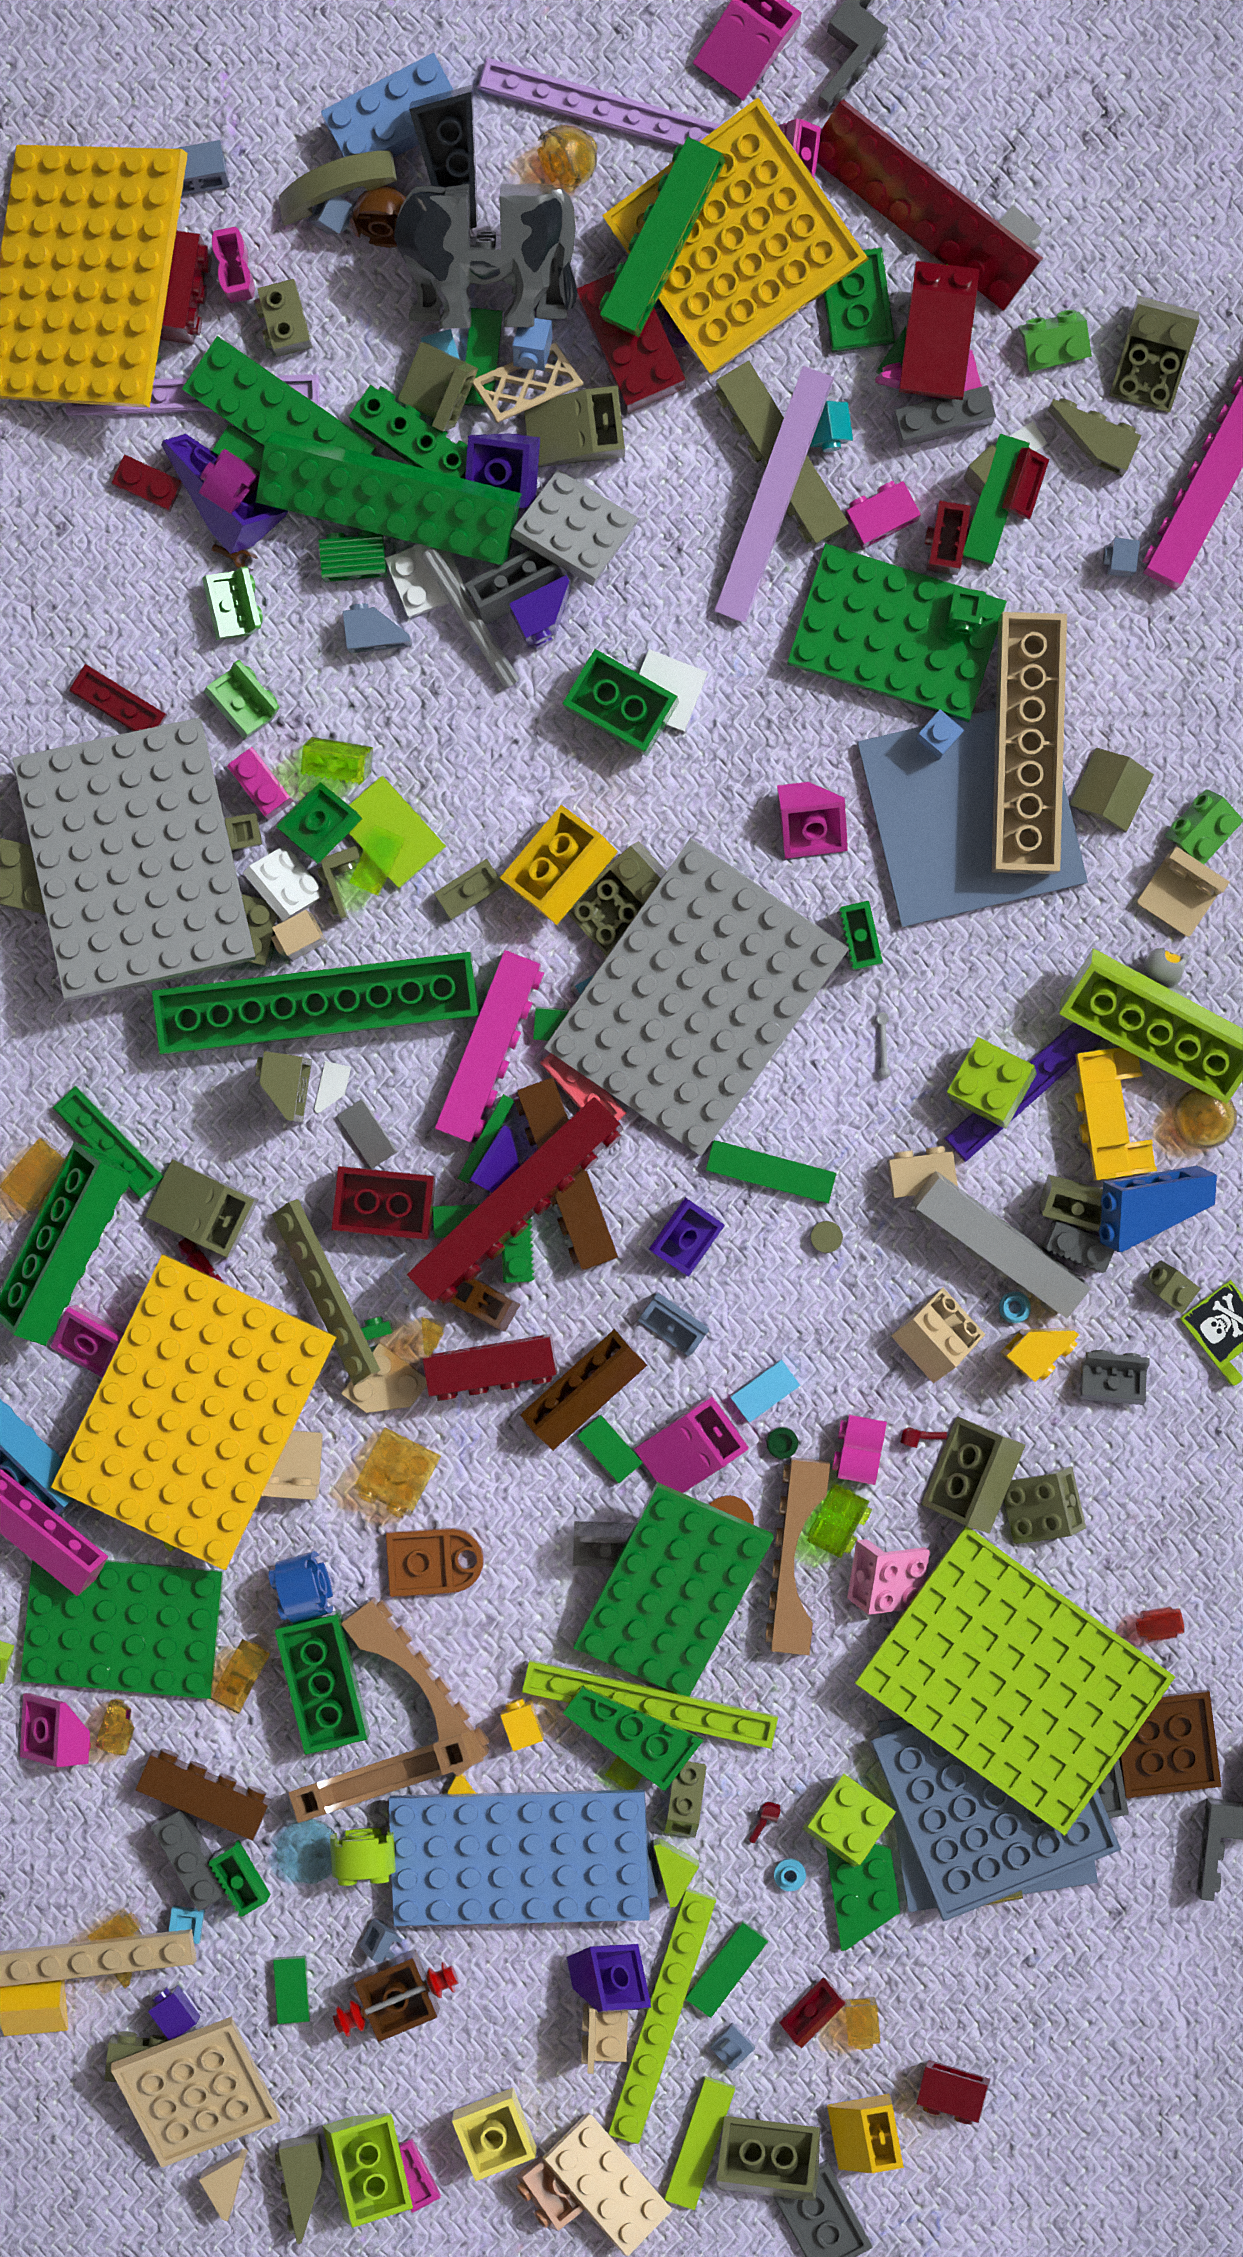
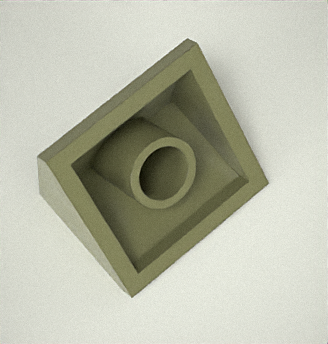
M1096 748L1069 805L1127 832L1154 774L1128 756Z

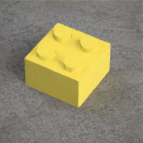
M513 2087L454 2110L452 2123L475 2182L536 2157L537 2146Z

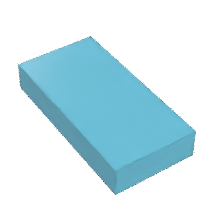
M781 1359L730 1397L750 1423L801 1385Z

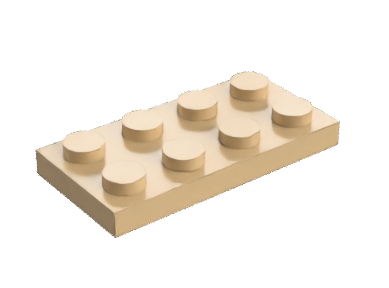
M586 2113L542 2157L546 2165L624 2256L628 2257L672 2211L671 2207L591 2113Z

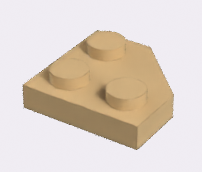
M380 1342L372 1352L380 1371L362 1383L353 1385L352 1381H350L341 1393L366 1413L411 1407L427 1387L426 1376Z

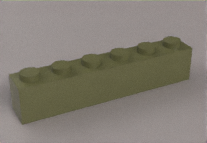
M748 360L716 380L715 388L717 391L714 392V395L723 409L728 407L733 415L730 421L739 436L742 434L746 436L750 443L747 449L756 463L761 461L766 469L784 417ZM806 455L786 514L789 517L795 516L800 525L797 527L800 537L805 544L810 542L815 549L845 531L849 523Z

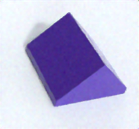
M684 1197L648 1250L689 1277L725 1224Z

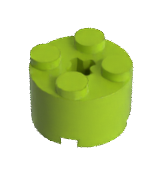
M381 1828L345 1830V1837L338 1839L337 1833L330 1835L332 1877L337 1878L338 1885H355L357 1880L370 1879V1883L373 1884L389 1882V1875L396 1872L394 1832H390V1829H388L387 1835L381 1834Z

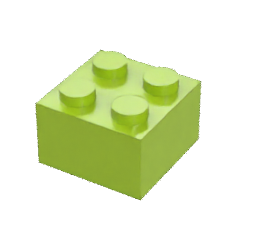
M977 1037L951 1083L947 1094L954 1103L1006 1129L1037 1074L1033 1064Z
M842 1774L835 1779L802 1829L850 1865L856 1867L861 1865L896 1811L847 1775Z

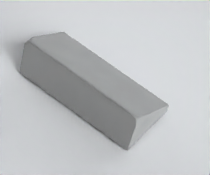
M363 1098L337 1116L371 1169L398 1153L395 1145Z

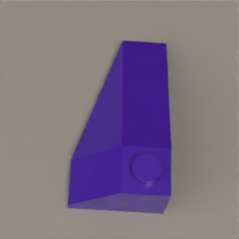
M187 434L162 441V448L209 531L230 554L253 547L286 517L287 510L256 502L258 488L250 496L247 494L236 510L231 514L199 494L204 483L200 479L201 474L210 462L215 465L218 456Z

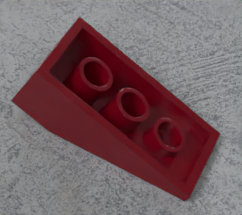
M921 261L915 262L910 290L899 392L963 400L979 269Z

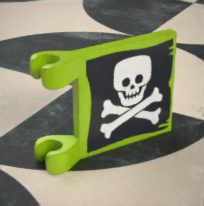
M1229 1280L1179 1319L1218 1367L1228 1383L1235 1386L1243 1380L1242 1375L1230 1362L1243 1352V1295L1234 1283Z

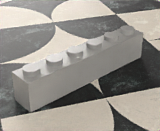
M936 1170L912 1200L917 1209L915 1214L928 1224H931L933 1221L942 1227L940 1232L950 1241L956 1243L957 1240L963 1242L968 1246L965 1250L978 1261L984 1258L993 1264L991 1267L993 1272L1004 1280L1008 1276L1018 1283L1016 1288L1027 1297L1031 1298L1033 1295L1043 1301L1041 1306L1056 1317L1060 1313L1067 1319L1091 1290L1086 1280Z

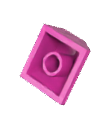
M811 782L777 785L785 859L848 851L844 797Z
M23 1693L20 1757L54 1767L88 1764L91 1748L90 1731L66 1702L32 1693Z

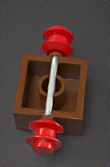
M416 1949L356 1974L354 1986L363 2006L360 2007L352 2000L349 2002V2009L343 2011L337 2006V2014L333 2015L335 2027L339 2034L344 2032L347 2037H350L352 2028L357 2027L361 2032L364 2030L365 2019L368 2018L377 2041L381 2042L438 2018L440 2006L435 1996L442 1998V1991L447 1988L455 1993L454 1985L459 1984L457 1974L452 1965L447 1967L445 1962H442L441 1970L435 1972L429 1967L426 1975Z

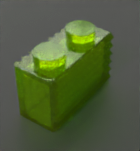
M311 737L303 745L300 773L303 776L307 773L309 777L314 775L315 778L320 776L321 779L326 777L327 780L332 778L334 781L336 779L340 782L345 780L346 783L351 781L352 784L357 782L360 785L371 774L373 747Z
M834 1482L806 1535V1541L838 1558H841L844 1552L850 1554L857 1540V1537L853 1534L858 1524L864 1526L872 1511L871 1508L867 1507L870 1502L869 1499Z

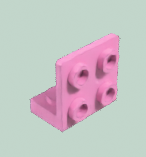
M868 1539L856 1540L847 1599L868 1615L905 1610L925 1582L930 1550L922 1547L884 1552Z

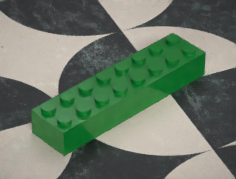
M274 431L265 441L256 502L503 565L510 554L513 540L511 534L516 525L522 494Z

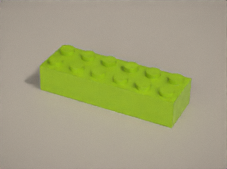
M1092 948L1061 997L1059 1014L1227 1104L1243 1081V1028Z

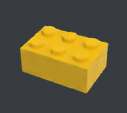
M560 805L501 875L500 879L518 896L557 925L618 851L603 835L563 805Z

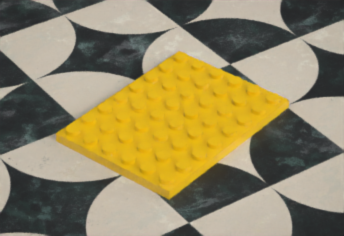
M16 145L0 251V399L150 408L188 155L183 149Z
M162 1254L51 1488L226 1571L337 1336Z

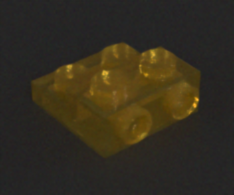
M384 1427L355 1483L354 1489L359 1491L358 1497L368 1503L374 1504L378 1500L388 1505L386 1511L393 1516L403 1518L405 1514L411 1517L441 1455Z

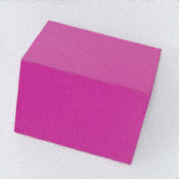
M72 1305L65 1310L51 1348L103 1378L124 1333L80 1306Z

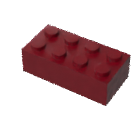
M615 272L577 288V299L616 386L618 385V392L629 414L686 389V379L654 307L639 338L604 321L600 315L602 310L599 309L604 294L607 291L611 292L616 283V280H614Z
M552 1334L428 1354L422 1358L429 1397L437 1396V1401L456 1398L459 1391L468 1390L469 1396L488 1393L489 1386L500 1385L501 1390L518 1388L521 1385L520 1381L532 1379L533 1385L552 1382V1376L557 1375L558 1372Z

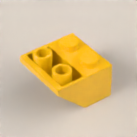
M1067 1327L1021 1329L1000 1353L1028 1379L1034 1382L1038 1379L1044 1381L1056 1368L1053 1365L1056 1359L1061 1355L1066 1357L1077 1346L1078 1343L1075 1339L1079 1334Z
M890 2093L827 2105L838 2170L878 2173L904 2168Z

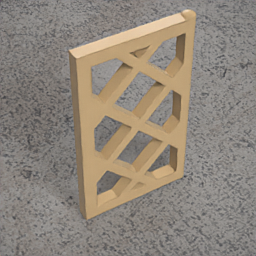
M556 343L551 344L549 355L554 354L557 358L556 365L546 364L545 371L552 373L548 384L532 380L535 369L528 371L526 379L510 376L511 372L522 368L513 366V362L474 379L472 385L489 409L496 423L583 385V381L579 378ZM558 374L568 376L572 380L560 387L554 385ZM493 380L500 381L496 392L485 390L482 386ZM506 382L523 386L519 397L502 394ZM528 388L545 391L544 394L531 400L525 399ZM499 401L516 404L515 407L502 413L497 409Z

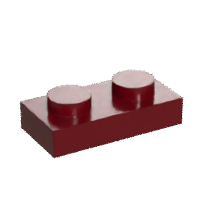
M125 454L111 482L113 486L169 512L183 486L181 480Z
M823 1977L779 2024L794 2043L803 2048L847 2002L830 1981Z

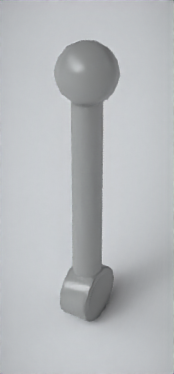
M884 1012L876 1016V1022L880 1026L881 1068L878 1070V1075L882 1079L888 1078L891 1074L890 1069L887 1067L886 1024L889 1021V1016Z

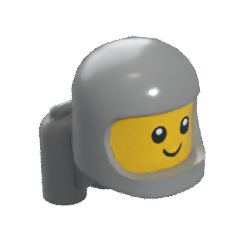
M1156 948L1151 951L1144 962V974L1146 977L1191 1000L1192 996L1187 995V991L1178 985L1189 955L1181 953L1179 956L1165 950V948Z

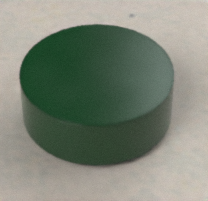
M784 1426L776 1427L768 1434L766 1446L770 1454L775 1458L787 1459L797 1451L798 1438L790 1428Z

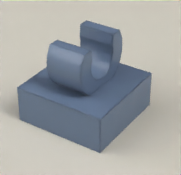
M373 1918L359 1947L371 1960L382 1963L385 1957L388 1959L394 1958L395 1954L389 1948L393 1941L401 1943L402 1938L395 1931H392L384 1921Z
M732 2023L710 2044V2048L733 2071L755 2050V2045Z

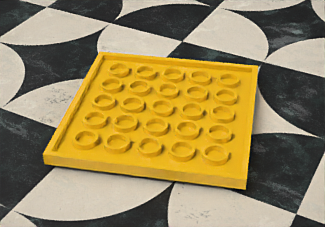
M759 97L699 141L721 152L726 162L658 297L711 375L869 260ZM673 162L602 215L628 254L631 252L628 250L630 241L636 232L640 234L645 224L643 221L644 213L650 203L655 204L660 193L657 191L659 182L665 173H670L674 165Z

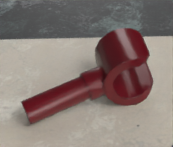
M907 1427L903 1430L900 1442L906 1446L917 1448L920 1438L925 1440H946L947 1432H926Z
M765 1802L762 1805L758 1823L748 1838L751 1843L756 1842L767 1821L778 1822L781 1811L780 1804Z

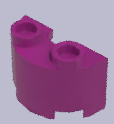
M224 449L218 456L215 465L210 462L202 472L200 479L204 483L199 494L231 514L241 505L247 494L250 496L258 488L260 472Z

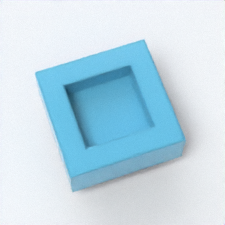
M451 329L420 337L421 342H426L460 359Z
M173 1905L169 1932L192 1929L194 1943L200 1944L205 1909L198 1911L197 1908Z

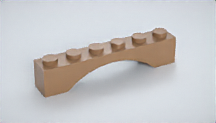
M791 1457L790 1465L784 1464L782 1483L788 1485L786 1496H780L779 1515H784L783 1528H777L775 1547H781L780 1559H774L772 1567V1579H777L776 1592L770 1591L768 1610L774 1611L773 1623L766 1624L765 1642L770 1643V1649L773 1652L810 1655L813 1623L797 1593L794 1577V1556L798 1538L806 1520L815 1507L827 1496L830 1471L829 1461Z
M372 1597L342 1621L341 1625L361 1650L373 1652L392 1660L406 1670L420 1685L435 1715L438 1742L474 1730L482 1757L488 1754L489 1747L487 1744L490 1741L480 1727L474 1729L468 1721V1718L471 1716L460 1701L455 1704L448 1694L451 1692V1689L441 1676L436 1678L429 1669L432 1666L431 1662L421 1650L418 1653L410 1644L412 1637L402 1625L399 1627L395 1625L390 1618L393 1613L383 1600L378 1602L375 1597ZM471 1766L454 1771V1774L458 1777Z
M472 1730L288 1793L297 1822L300 1823L475 1765L484 1760L475 1732Z

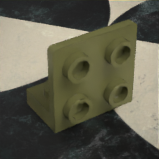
M422 342L419 344L398 400L434 418L433 427L441 431L449 430L456 426L478 368L426 342Z
M1072 1466L1062 1467L1045 1475L1011 1480L1004 1497V1503L1015 1544L1069 1537L1086 1529Z

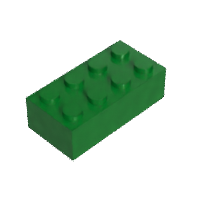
M341 1610L332 1611V1613L297 1623L287 1622L279 1624L274 1630L305 1755L364 1741L370 1735L346 1631L341 1625L343 1621Z

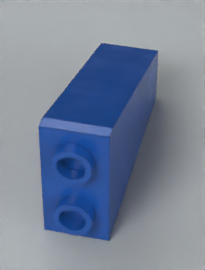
M1196 1165L1104 1181L1101 1196L1100 1243L1117 1252H1123L1214 1206L1217 1174Z

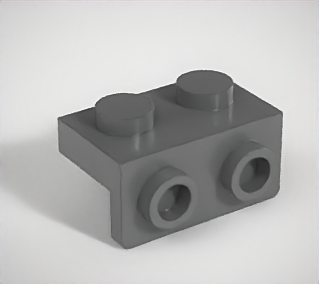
M1105 1350L1086 1352L1081 1363L1080 1399L1144 1405L1146 1402V1375L1150 1365V1358L1141 1357L1137 1353L1116 1355L1109 1354Z

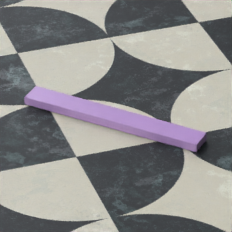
M486 58L478 85L479 92L677 148L679 144L684 145L687 136L699 142L721 126L717 123L491 58Z
M805 366L802 367L715 612L742 622L747 621L835 377Z
M318 374L276 376L320 406V381ZM189 378L154 379L150 408L66 403L67 416L214 411L182 390Z

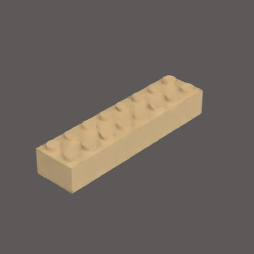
M1002 612L998 618L991 873L1057 874L1060 872L1067 614Z

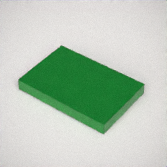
M882 247L863 250L869 260L823 293L832 353L895 343Z

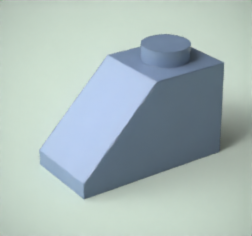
M360 603L350 605V610L342 611L346 645L350 654L412 646L410 635L375 607L369 608L368 604Z

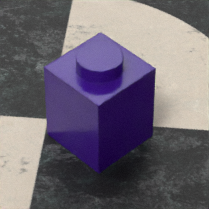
M179 1985L171 1991L166 1987L152 1998L154 2003L148 2011L169 2041L181 2036L196 2025L201 2016Z

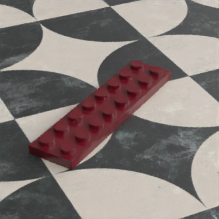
M843 99L838 103L821 129L817 163L945 265L979 269L977 290L1005 311L1043 260V257Z

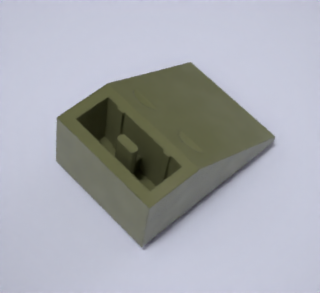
M1137 295L1109 396L1171 412L1200 321L1199 312Z
M618 385L585 389L560 395L524 411L527 436L540 437L538 467L625 457Z
M638 841L630 845L593 881L567 914L597 947L608 956L667 871Z
M172 1159L145 1217L228 1258L233 1256L259 1199Z

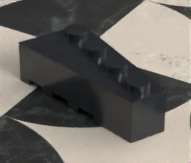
M472 84L412 101L409 107L431 185L450 187L469 184L471 229L476 228L478 222Z

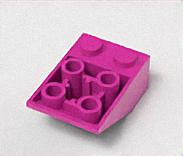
M731 0L693 61V65L744 102L799 28L802 12L786 0Z
M710 1394L635 1447L634 1450L656 1482L684 1493L746 1452L749 1446L716 1399Z

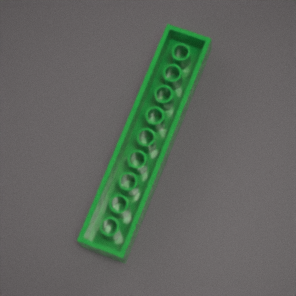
M471 952L152 990L159 1054L161 1055L479 1017Z

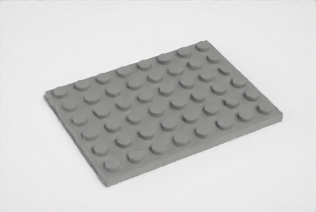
M201 717L12 758L65 1002L256 960Z
M690 837L544 1048L702 1156L847 953L849 947Z

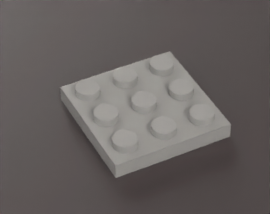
M557 469L514 527L511 537L593 586L635 528L639 518Z

